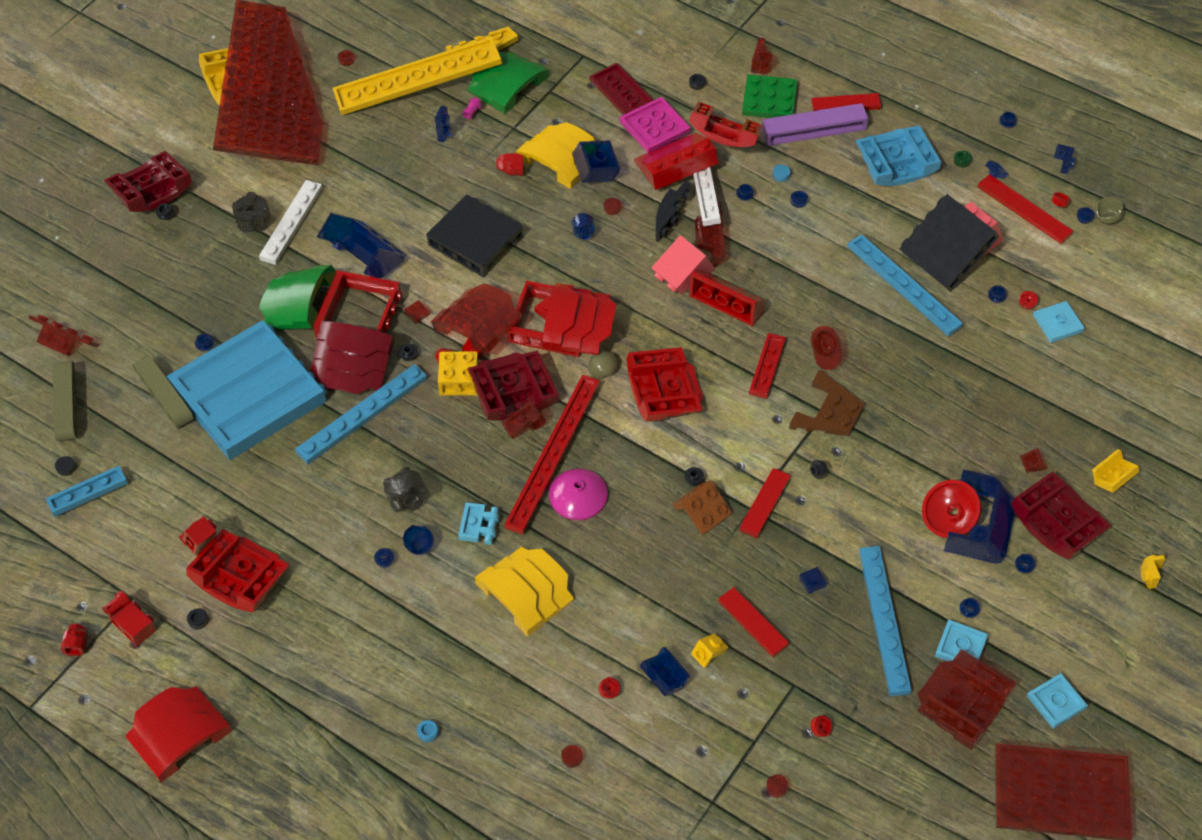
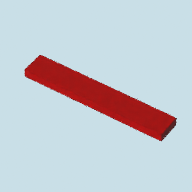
M987 175L978 183L977 187L1058 243L1063 244L1072 236V229L992 175Z

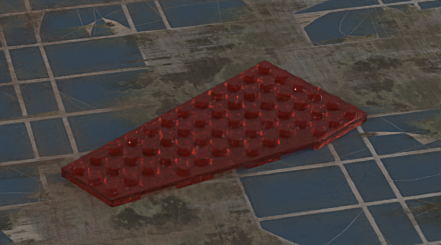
M236 0L213 151L318 165L323 122L319 116L312 87L302 63L303 59L293 35L286 7Z

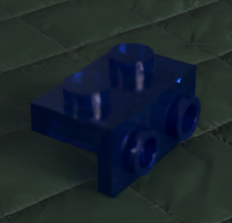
M666 647L661 648L658 655L642 661L640 668L665 697L683 690L690 678L689 673Z

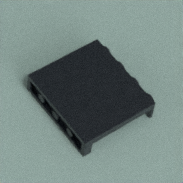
M466 194L426 236L428 246L484 278L488 274L487 266L516 237L523 238V226L519 222L509 219L506 215L495 211L492 207Z
M946 194L939 199L937 206L926 214L924 221L914 228L911 236L902 242L899 250L942 284L949 292H952L999 238V235L949 194Z

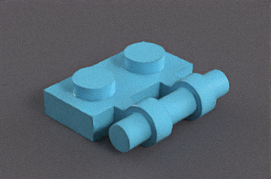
M466 502L458 535L459 540L479 542V537L484 536V543L491 545L496 536L495 527L496 523L499 522V508L492 507L491 512H485L486 507L484 504ZM483 521H488V527H482Z

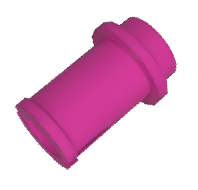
M478 98L470 99L469 105L462 112L463 116L471 119L475 112L481 109L482 102Z

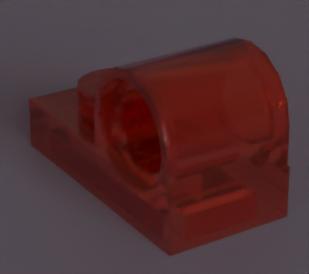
M759 37L752 58V73L768 74L772 71L773 55L767 51L768 46L765 45V38Z
M530 400L501 423L508 435L514 439L528 427L531 430L543 427L546 419L537 404Z

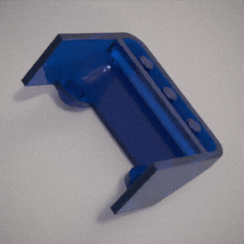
M330 212L317 235V238L333 243L332 247L335 249L349 251L367 265L363 273L375 278L386 276L399 266L407 256L363 221Z
M963 469L960 481L969 484L977 494L994 498L988 527L982 525L972 527L969 536L949 532L944 551L999 564L1004 561L1015 515L1011 504L1015 497L996 477Z

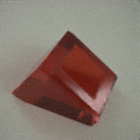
M1039 448L1020 456L1027 473L1048 469L1044 455Z

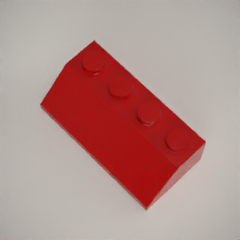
M701 270L690 273L689 297L750 326H754L764 312L765 300L760 297L754 296L741 288L729 284L727 281H722Z

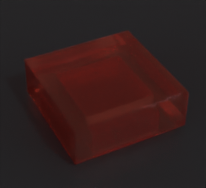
M419 300L404 309V313L415 324L430 315V311Z

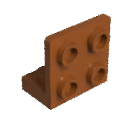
M711 480L701 483L673 503L676 511L681 509L686 511L700 534H705L732 513Z

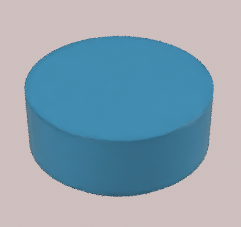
M786 165L775 166L773 178L780 182L787 181L790 178V168Z
M432 720L422 721L417 727L419 739L426 743L436 740L439 734L437 724Z

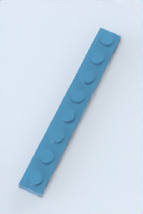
M862 234L848 243V248L948 337L962 328L963 323Z
M412 365L295 449L296 453L307 465L426 381L427 375L417 365Z
M880 546L859 548L889 696L910 695V682Z

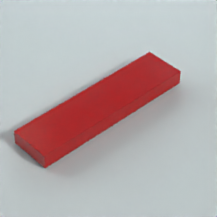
M878 93L811 98L812 111L863 104L865 110L881 109Z
M768 333L749 389V395L767 399L786 337Z
M772 468L744 518L739 531L758 538L787 486L791 475Z
M734 587L718 598V602L773 658L789 646V642Z

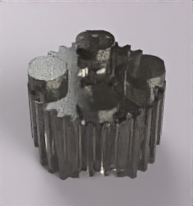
M248 192L246 196H242V198H239V200L232 204L235 222L240 231L243 233L247 231L262 233V230L265 231V228H268L271 215L268 202L264 197L256 195L255 192Z
M403 467L393 477H388L383 481L384 492L396 513L401 512L403 509L404 511L406 509H410V511L419 509L420 506L422 507L423 498H426L427 493H429L419 472L411 471L410 467Z

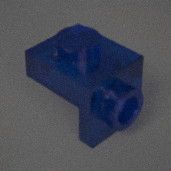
M1057 144L1054 158L1064 160L1060 173L1067 174L1069 167L1073 168L1075 158L1072 157L1074 147Z

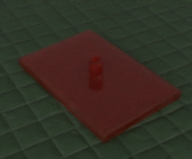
M996 743V828L1113 840H1132L1128 756Z

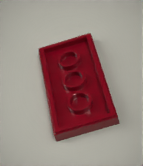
M618 63L589 76L592 84L622 115L654 101Z

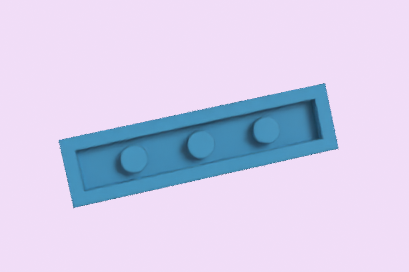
M117 466L45 499L55 517L128 484L120 466Z

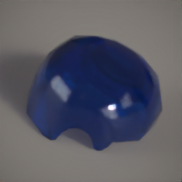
M411 525L404 531V547L411 554L425 555L433 548V533L424 525Z

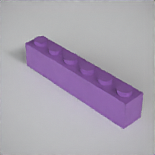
M863 104L849 105L763 119L762 133L766 145L771 146L863 131L867 129L868 117Z

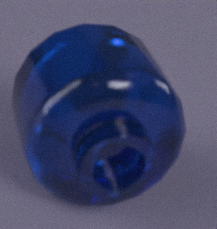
M579 213L573 217L571 225L573 235L576 238L586 240L594 235L595 224L591 215Z

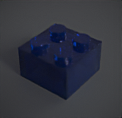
M610 140L579 142L572 153L582 183L613 181L621 170Z

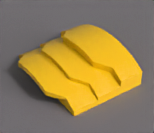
M247 44L199 54V64L204 79L213 98L222 109L238 106L239 102L271 94L272 82L266 74L261 60L252 55Z
M567 122L555 126L548 125L540 134L534 136L530 141H526L516 151V153L523 155V163L530 166L535 161H538L556 171L557 182L570 189L602 159L601 153L595 148L594 137L581 128Z
M521 546L511 555L503 558L493 567L489 566L475 577V584L487 596L493 594L514 615V623L527 637L574 601L573 596L567 590L568 574L543 549L527 550Z

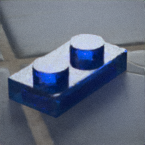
M440 106L435 116L437 140L442 143L451 134V127L449 125L450 115H448V108L445 106Z

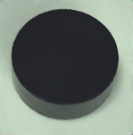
M694 74L690 76V88L701 90L705 87L706 79L703 75Z
M63 456L55 462V469L59 475L68 476L75 471L76 464L71 457Z
M193 609L187 615V622L194 630L203 629L208 624L209 619L206 611L203 609Z

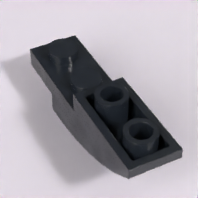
M685 180L677 191L670 188L662 199L656 215L655 237L657 242L666 237L671 227L678 223V212L681 210L684 202L691 198L693 193L691 191V182Z

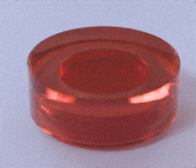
M350 50L341 51L338 54L339 63L343 66L352 65L355 61L354 53Z
M617 198L606 199L603 204L605 213L609 215L618 214L621 211L620 200Z
M576 745L566 746L561 753L563 764L569 768L579 766L583 760L582 750Z
M772 775L769 777L766 783L768 794L774 798L783 797L788 790L786 778L782 775Z

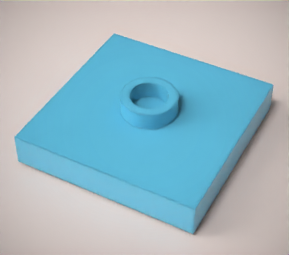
M1067 301L1034 311L1033 317L1050 343L1084 332V326Z
M948 619L935 657L975 671L988 634Z
M1062 673L1027 693L1028 699L1053 729L1088 707Z

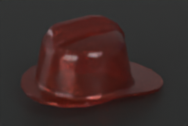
M825 325L817 327L811 335V345L815 360L820 368L832 370L838 366L842 357L841 339L831 327Z

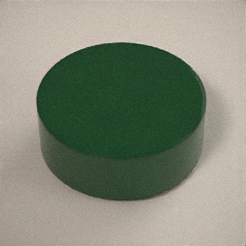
M958 151L954 155V164L961 168L968 167L971 164L972 156L967 151Z

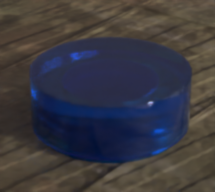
M803 191L793 192L790 197L791 205L796 208L805 207L808 203V195Z

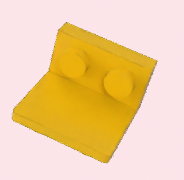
M440 352L438 370L440 396L477 395L467 370L469 367L477 366V352Z

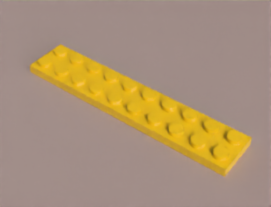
M489 37L334 87L333 91L341 115L502 64L493 38Z

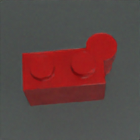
M203 516L193 522L183 534L179 535V539L196 556L214 539L217 527L211 519L207 520Z
M119 591L112 601L102 607L103 611L109 616L111 623L136 647L156 632L153 625L155 621L148 613L144 614L141 611L140 605L136 601L131 602L123 591Z

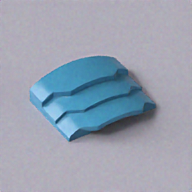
M920 125L856 140L862 157L869 168L868 172L877 185L896 186L922 179L940 169L941 160Z

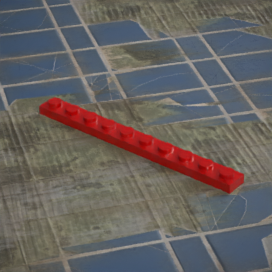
M585 375L581 376L504 524L505 529L524 534L600 385V380Z

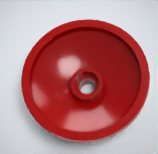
M946 480L936 484L926 494L922 504V517L927 528L935 535L946 539L959 538L969 533L976 526L981 515V501L977 492L969 484L959 480ZM954 510H958L956 515L952 514Z

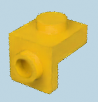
M1150 555L1144 559L1141 565V578L1146 582L1148 589L1156 588L1161 577L1158 569L1162 567L1165 561L1164 555Z
M714 633L699 639L691 655L703 667H707L712 658L724 654L728 646Z

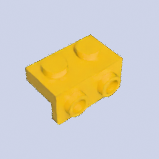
M1117 449L1093 468L1094 483L1096 486L1114 493L1139 472V466L1124 460L1122 451Z

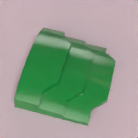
M498 52L502 64L472 73L473 81L467 90L506 114L516 105V94L531 82L537 86L543 83L549 77V69L537 62L521 58L513 52Z
M316 265L312 269L290 271L271 280L259 306V309L265 316L264 322L267 325H271L273 329L313 328L318 313L312 303L320 286H331L336 275L334 267L332 265Z

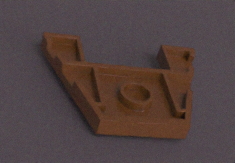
M819 370L812 382V387L828 393L824 403L815 418L796 411L789 424V429L796 430V428H802L809 432L819 430L825 431L824 433L849 436L864 409V403Z

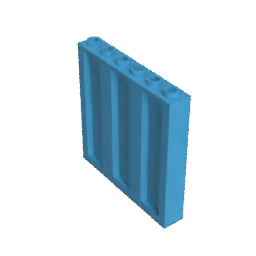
M263 320L167 376L168 381L189 408L192 415L229 461L326 402L324 386L316 382L312 372L306 371L304 363L295 358L293 350L287 348L284 340L280 336H276L273 327L267 325Z

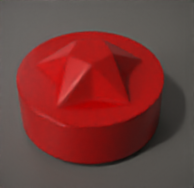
M1056 192L1053 194L1051 201L1058 207H1067L1070 198L1064 193Z
M1024 291L1020 295L1019 304L1023 309L1031 310L1037 306L1038 297L1033 291Z
M613 677L603 679L598 686L599 694L605 699L616 697L620 692L619 682Z
M825 715L814 717L811 721L812 733L817 737L830 735L832 732L831 720Z

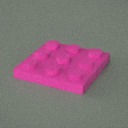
M663 97L619 117V122L647 153L691 131V127Z

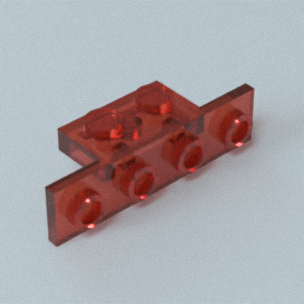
M717 201L721 223L703 226L701 216H697L695 219L696 248L712 252V265L714 267L725 258L724 224L722 223L723 210L720 201Z
M39 314L37 317L29 315L28 319L43 325L36 342L57 352L70 356L77 340L94 347L99 346L98 343L93 342V337L85 334L80 336L78 335L79 331L69 327L66 330L63 328V324L56 321L50 323L48 322L49 318Z

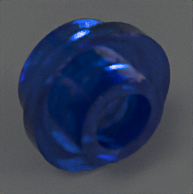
M1005 112L1000 116L999 122L1002 126L1011 128L1016 125L1017 118L1014 113Z
M742 184L736 190V196L740 200H750L754 195L752 187L748 184Z
M1082 207L1077 211V218L1080 223L1088 224L1094 220L1095 212L1092 209Z
M995 285L989 289L988 298L991 301L1000 303L1006 299L1007 294L1002 286Z
M200 334L195 340V346L199 351H208L214 345L213 338L208 334Z
M379 549L374 555V561L378 566L387 568L393 563L394 554L390 549Z
M1022 554L1016 558L1015 567L1019 572L1028 574L1035 569L1036 563L1031 555Z
M967 598L960 603L959 611L964 617L974 618L980 612V605L975 599Z

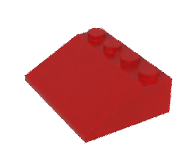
M693 133L634 158V162L652 187L658 190L718 164L716 148L707 137Z

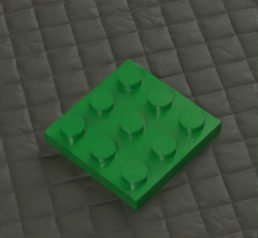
M747 74L742 115L764 118L793 115L797 79Z

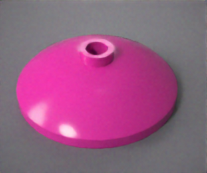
M571 469L561 473L554 479L549 490V500L553 509L562 517L570 520H586L596 516L603 510L608 499V490L604 480L595 472L587 469Z

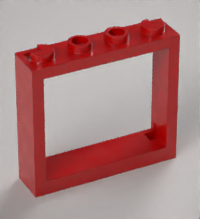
M337 270L313 325L315 337L317 338L321 321L330 322L344 287L390 296L376 330L386 333L387 329L391 327L392 316L397 312V303L401 301L403 296L400 282Z
M526 280L507 330L508 342L580 357L581 353L543 348V332L519 328L530 298L543 300L547 297L551 298L554 285Z

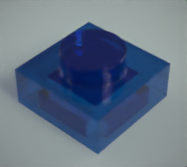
M989 160L985 165L989 169V174L995 178L1000 177L1004 179L1009 174L998 162Z
M818 567L799 574V579L808 594L827 586V582Z

